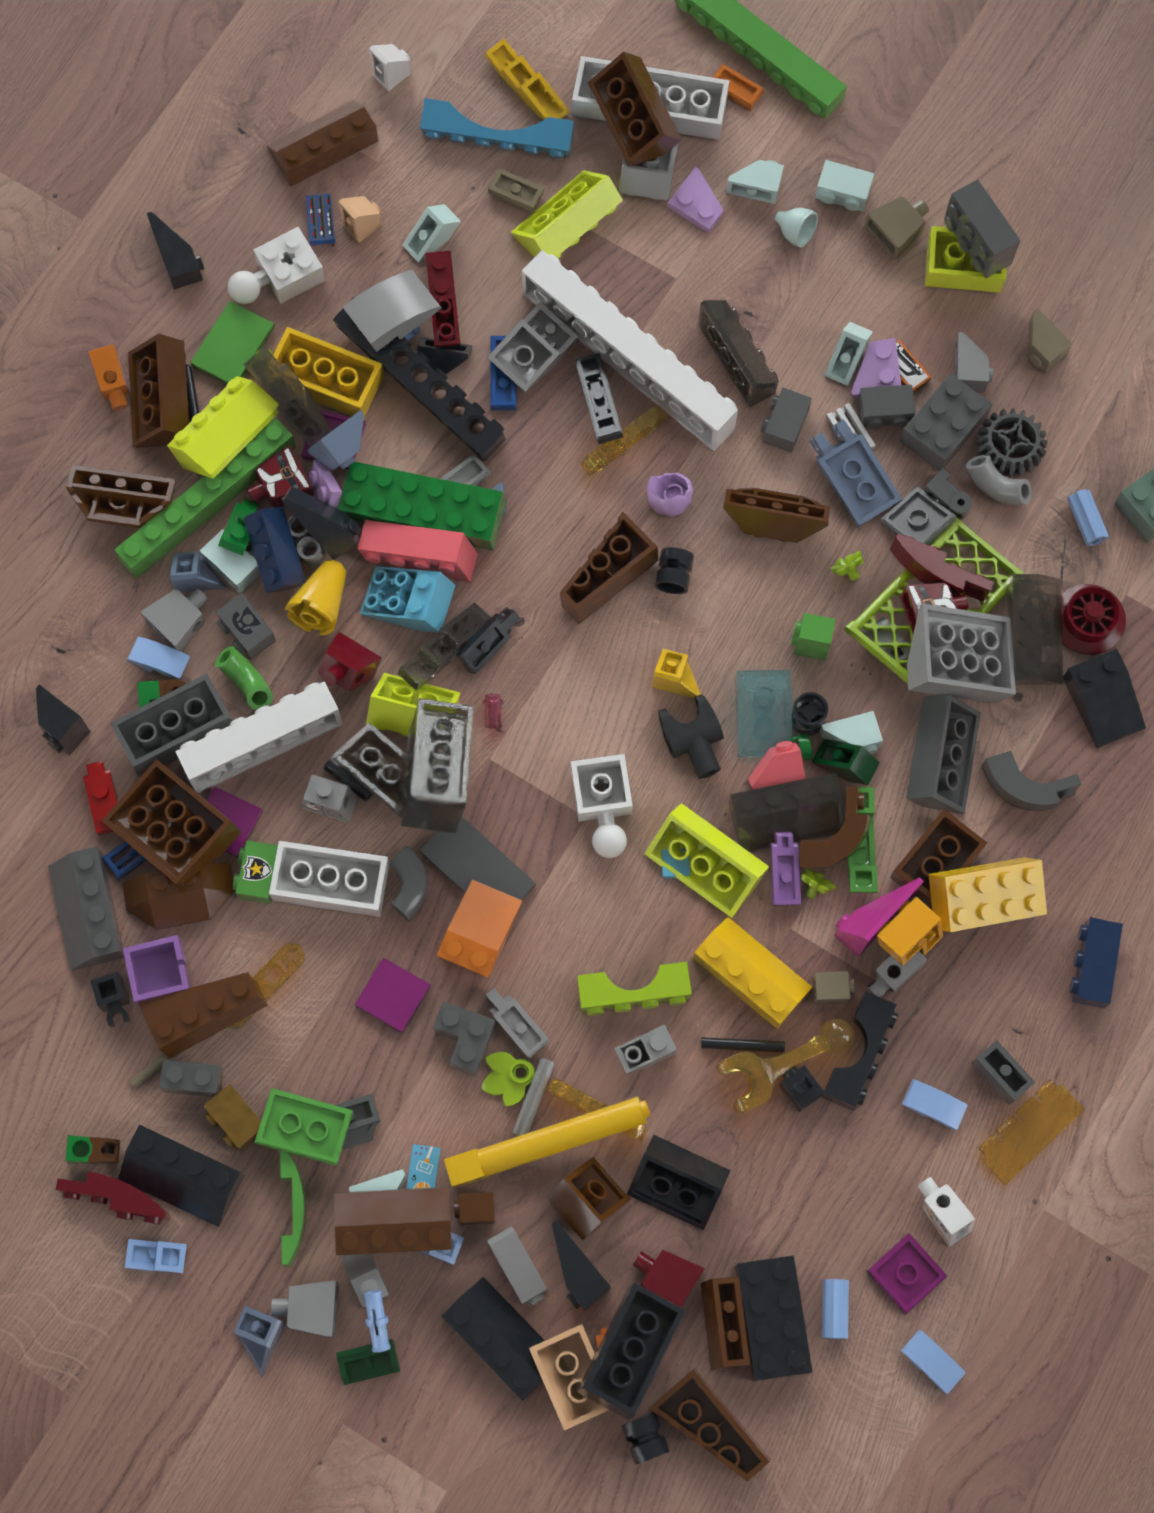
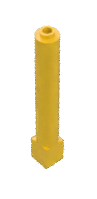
M638 1096L481 1149H473L446 1158L444 1162L451 1186L459 1188L489 1178L491 1175L647 1124L646 1118L650 1117L651 1114L646 1100L641 1101Z

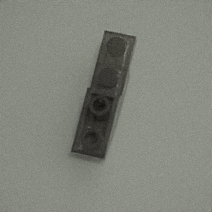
M265 346L243 364L279 404L276 409L310 447L330 433L331 430L307 389L286 363L281 365Z

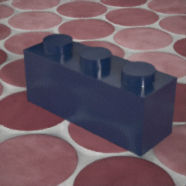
M284 508L260 509L243 517L266 593L290 590L305 583V577Z
M1090 917L1085 924L1080 925L1078 940L1082 941L1081 949L1076 951L1074 957V967H1078L1076 977H1072L1069 993L1073 994L1072 1002L1104 1009L1111 1004L1123 927L1122 923Z

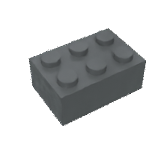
M977 179L953 192L945 213L944 222L947 229L951 232L953 231L958 238L961 249L964 252L967 251L972 258L974 268L981 272L986 279L1012 265L1021 240Z
M950 374L905 426L900 442L940 471L986 419L992 403L953 374Z

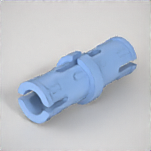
M382 1290L365 1292L363 1295L368 1316L365 1322L366 1326L370 1329L372 1352L389 1350L391 1347L386 1326L389 1320L388 1316L384 1313Z

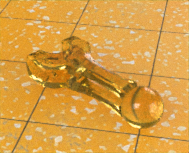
M830 1019L822 1025L818 1036H814L806 1043L788 1052L764 1059L751 1052H738L718 1062L715 1068L719 1074L740 1071L747 1076L749 1081L748 1091L734 1103L736 1112L744 1113L765 1104L772 1094L774 1081L796 1064L827 1051L833 1054H841L848 1051L854 1043V1030L843 1019Z

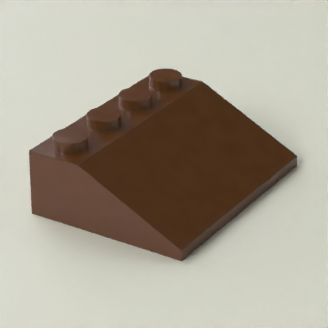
M157 759L101 820L177 886L223 854L242 833L231 820Z

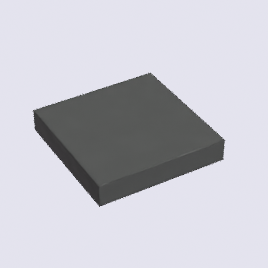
M918 486L881 518V524L894 535H908L926 545L931 544L956 521V516Z

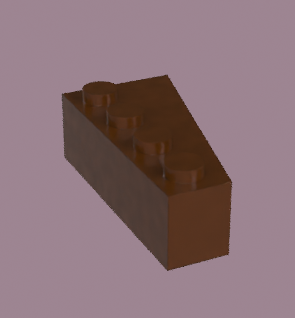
M624 512L617 518L618 521L613 528L609 529L604 535V539L599 546L592 550L585 564L579 567L559 593L562 608L578 624L659 561L658 546Z
M248 972L138 1002L159 1050L169 1059L268 1006L257 981Z
M695 1368L649 1407V1409L660 1415L700 1447L707 1450L747 1482L771 1460Z

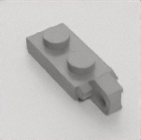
M495 988L486 994V998L493 1005L489 1012L493 1015L494 1020L528 1059L550 1042L549 1038L514 998L512 999L507 995L503 999Z

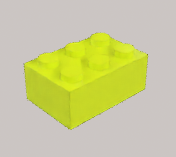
M931 226L927 240L926 287L1001 293L1006 280L1007 267L985 279L983 274L974 268L972 258L968 252H964L961 249L958 238L953 231H949L947 227Z

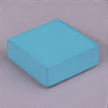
M679 849L681 852H686V849ZM662 850L663 861L684 876H690L689 856L684 860H677L670 855L669 850ZM662 866V878H676L675 874Z

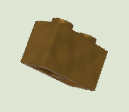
M231 1084L227 1085L204 1104V1107L208 1110L205 1117L214 1128L220 1125L226 1132L222 1138L232 1150L237 1146L243 1151L255 1141L261 1120Z

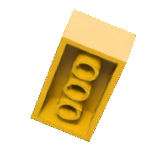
M290 327L286 328L265 370L268 382L271 385L350 416L355 415L361 410L364 418L384 378L381 363Z
M1023 857L929 874L932 911L941 918L942 931L955 932L1047 914L1042 860Z

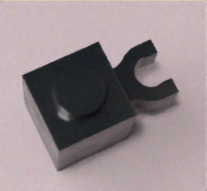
M114 972L90 980L97 1006L103 1012L108 1011L106 1016L108 1026L110 1028L115 1026L113 1018L116 1014H122L125 1023L131 1021L128 1012L122 1007L130 1004L123 977L118 972Z
M805 1065L799 1069L793 1066L782 1075L784 1080L780 1083V1086L799 1112L824 1094L823 1089Z

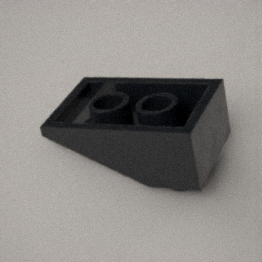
M1117 649L1067 669L1062 678L1096 748L1146 728L1129 672Z

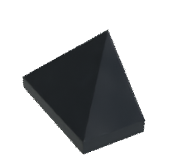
M422 337L417 351H420L429 359L428 365L433 370L439 368L446 375L469 358L473 345L461 344L435 347L434 339Z

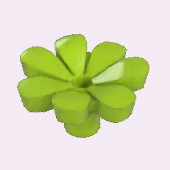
M861 551L847 555L845 560L839 558L834 563L835 565L830 568L831 571L839 576L847 573L851 581L858 579L860 574L857 566L864 562Z
M805 868L801 880L809 885L805 895L811 899H815L818 892L826 894L828 891L833 892L836 886L831 880L823 879V873L818 871L813 873L809 868Z

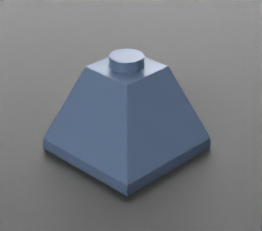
M360 410L315 443L307 452L332 471L338 466L345 469L356 461L353 455L360 451L363 412Z

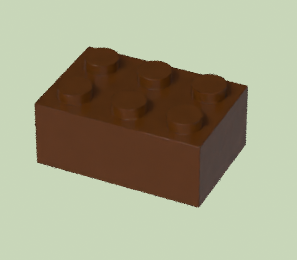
M943 809L895 868L890 878L902 887L920 877L924 882L914 897L919 898L932 910L929 874L969 867L988 842Z

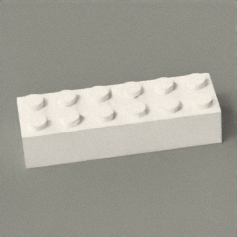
M581 56L572 97V116L606 121L588 82L612 61ZM646 67L678 133L716 140L720 139L729 80Z
M325 681L320 684L315 682L306 686L304 691L297 695H286L279 700V703L271 707L267 705L257 709L255 714L248 718H237L230 723V726L222 730L214 729L208 732L205 738L199 741H188L175 752L194 790L200 793L343 725L339 709Z

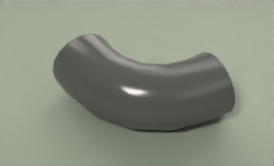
M406 846L390 863V867L396 871L401 880L400 893L391 905L403 918L411 922L426 901L429 882L424 864L416 853Z

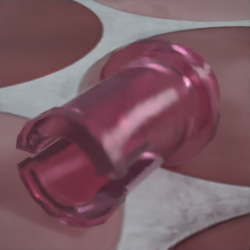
M486 694L485 699L482 700V704L485 705V728H501V704H503V699H501L500 694Z

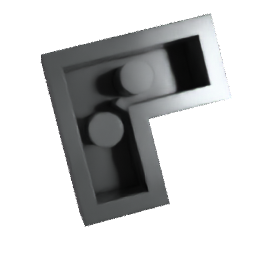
M443 1001L433 1026L434 1032L457 1041L449 1062L450 1067L477 1077L494 1033L496 1022L489 1017Z

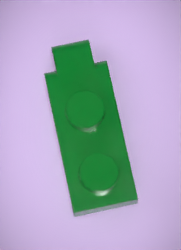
M244 498L242 504L236 503L218 546L243 556L250 540L243 517L256 512L258 503H253V501Z

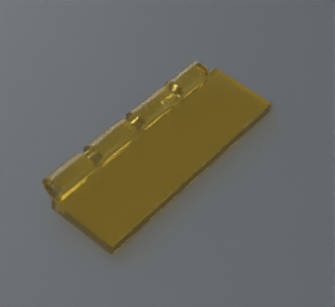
M1048 1080L1036 1092V1095L1042 1101L1041 1103L1034 1097H1031L1016 1111L1023 1121L1019 1122L1012 1115L996 1130L1003 1139L1002 1141L992 1134L978 1147L985 1156L982 1161L1004 1185L1015 1177L1084 1110V1107L1062 1084L1057 1086L1052 1080Z

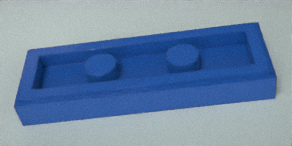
M491 336V352L506 336ZM491 362V410H516V383Z

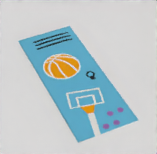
M413 1144L406 1189L435 1187L441 1148Z

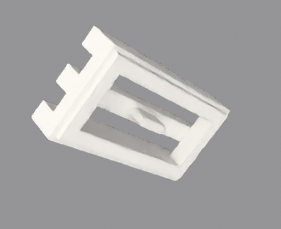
M850 403L846 404L842 409H836L834 413L827 414L826 419L831 427L838 423L837 418L840 420L844 419L854 434L856 432L846 418L845 414H847L857 432L863 435L871 450L875 448L873 440Z

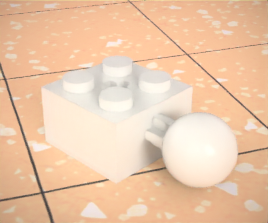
M296 227L253 249L260 271L254 274L249 271H239L233 274L228 281V293L234 301L248 304L257 299L261 287L269 284L280 304L324 282L323 267L299 227Z
M625 754L571 761L570 770L578 822L598 819L599 827L595 830L592 837L593 848L597 854L604 858L617 857L625 850L627 837L623 829L615 825L614 817L630 815L633 808ZM602 784L605 791L600 792L597 790L598 785Z

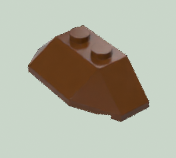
M72 465L66 489L88 521L141 528L171 504L176 479Z
M759 488L726 489L723 509L745 534L758 538L776 539L782 542L798 543L826 528L830 515L829 506L821 505L819 502L805 496Z
M209 863L179 886L160 870L143 873L123 883L126 910L155 930L211 920L227 899L235 892L233 890L234 880L231 864Z

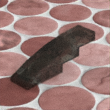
M473 603L441 627L438 635L423 645L416 656L399 668L397 674L417 691L457 657L455 654L491 617L476 603Z

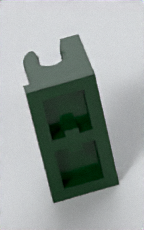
M389 1339L391 1348L382 1352H372V1344L336 1352L341 1379L344 1385L400 1372L401 1369L394 1339Z

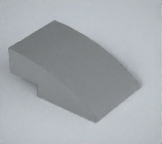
M413 270L397 274L374 285L343 306L344 310L376 352L397 336L401 340L441 309L440 305Z
M539 302L524 320H520L487 358L524 392H527L576 344L579 337L545 305Z

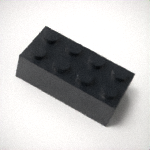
M794 1255L737 1263L735 1270L736 1276L739 1277L753 1382L812 1373Z
M635 1282L627 1288L576 1392L627 1420L633 1418L686 1310Z

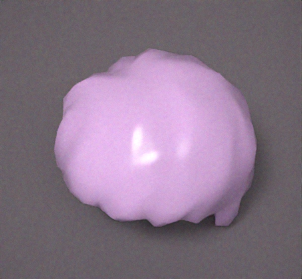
M664 473L661 476H651L648 480L646 491L648 504L657 514L662 516L666 515L672 518L683 514L692 502L693 487L691 481L680 473Z

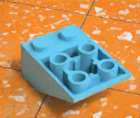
M375 566L360 615L416 631L441 633L456 585L438 571Z

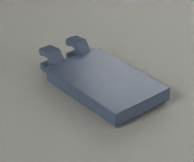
M843 419L831 428L840 441L839 443L831 447L822 432L813 437L810 443L816 453L819 454L816 456V463L856 527H859L900 502L902 498L861 433L858 435L856 433L853 434Z

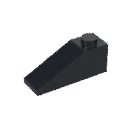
M148 212L147 216L174 290L202 281L203 278L200 271L205 268L200 254L195 256L192 247L153 212Z
M294 487L287 491L282 502L333 560L357 545L362 531L359 524L351 519L347 513Z
M557 1220L552 1223V1229L566 1289L569 1291L566 1297L576 1310L581 1306L585 1311L608 1292L611 1286Z

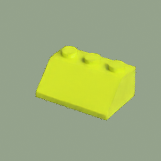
M383 673L370 696L366 724L372 725L379 730L398 732L406 737L413 736L425 739L432 744H444L450 732L461 693Z

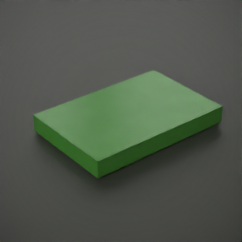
M229 301L190 362L191 366L225 384H228L230 380L237 376L243 378L250 367V362L256 358L255 353L261 350L275 328L274 323Z
M271 1088L255 1144L337 1166L353 1110Z

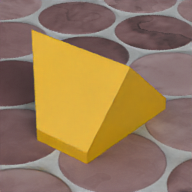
M663 648L654 671L652 687L694 699L695 696L701 695L687 660L688 655Z

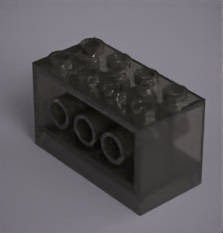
M419 698L409 729L401 826L456 833L467 802L474 706Z

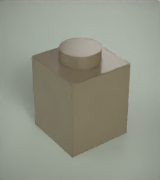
M848 971L815 972L812 977L814 1005L848 1003L850 995H854V980L849 979Z

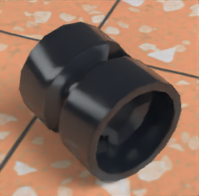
M676 547L661 549L658 564L661 569L657 570L655 587L669 594L687 593L690 582V575L688 573L692 571L694 560L693 553Z
M806 692L796 699L790 716L791 725L799 734L807 733L809 736H812L820 731L829 711L825 698L815 692Z
M655 1412L621 1425L626 1441L632 1442L630 1452L635 1465L670 1452L665 1437L658 1433L661 1426Z

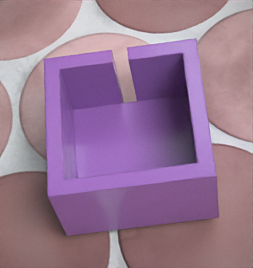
M178 935L123 948L133 1000L138 1007H140L138 1002L192 988L189 970L186 968L187 961L183 942Z

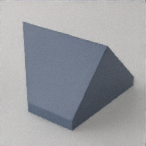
M200 551L173 554L170 579L174 589L185 593L194 592L197 588L200 591L228 588L200 556Z
M245 1306L233 1333L239 1336L263 1377L286 1323Z

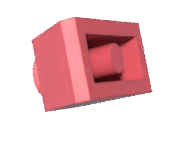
M783 741L776 744V747L768 749L748 778V783L753 792L806 781L801 750L797 743Z

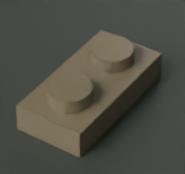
M499 168L488 187V193L534 213L544 194V187Z

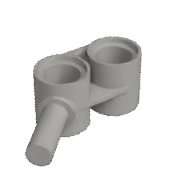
M294 515L291 516L287 521L299 556L306 565L310 567L319 566L325 559L324 549L307 529L302 533H295L297 527L302 524ZM317 548L315 554L306 556L308 549Z

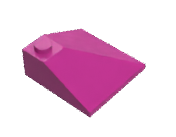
M919 877L855 910L850 916L845 913L835 924L838 929L834 936L859 958L877 938L880 928L888 920L892 921L898 915L899 908L905 902H910L914 898L924 881Z

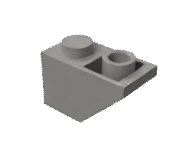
M665 1025L614 1048L626 1075L658 1064L676 1055L677 1048Z

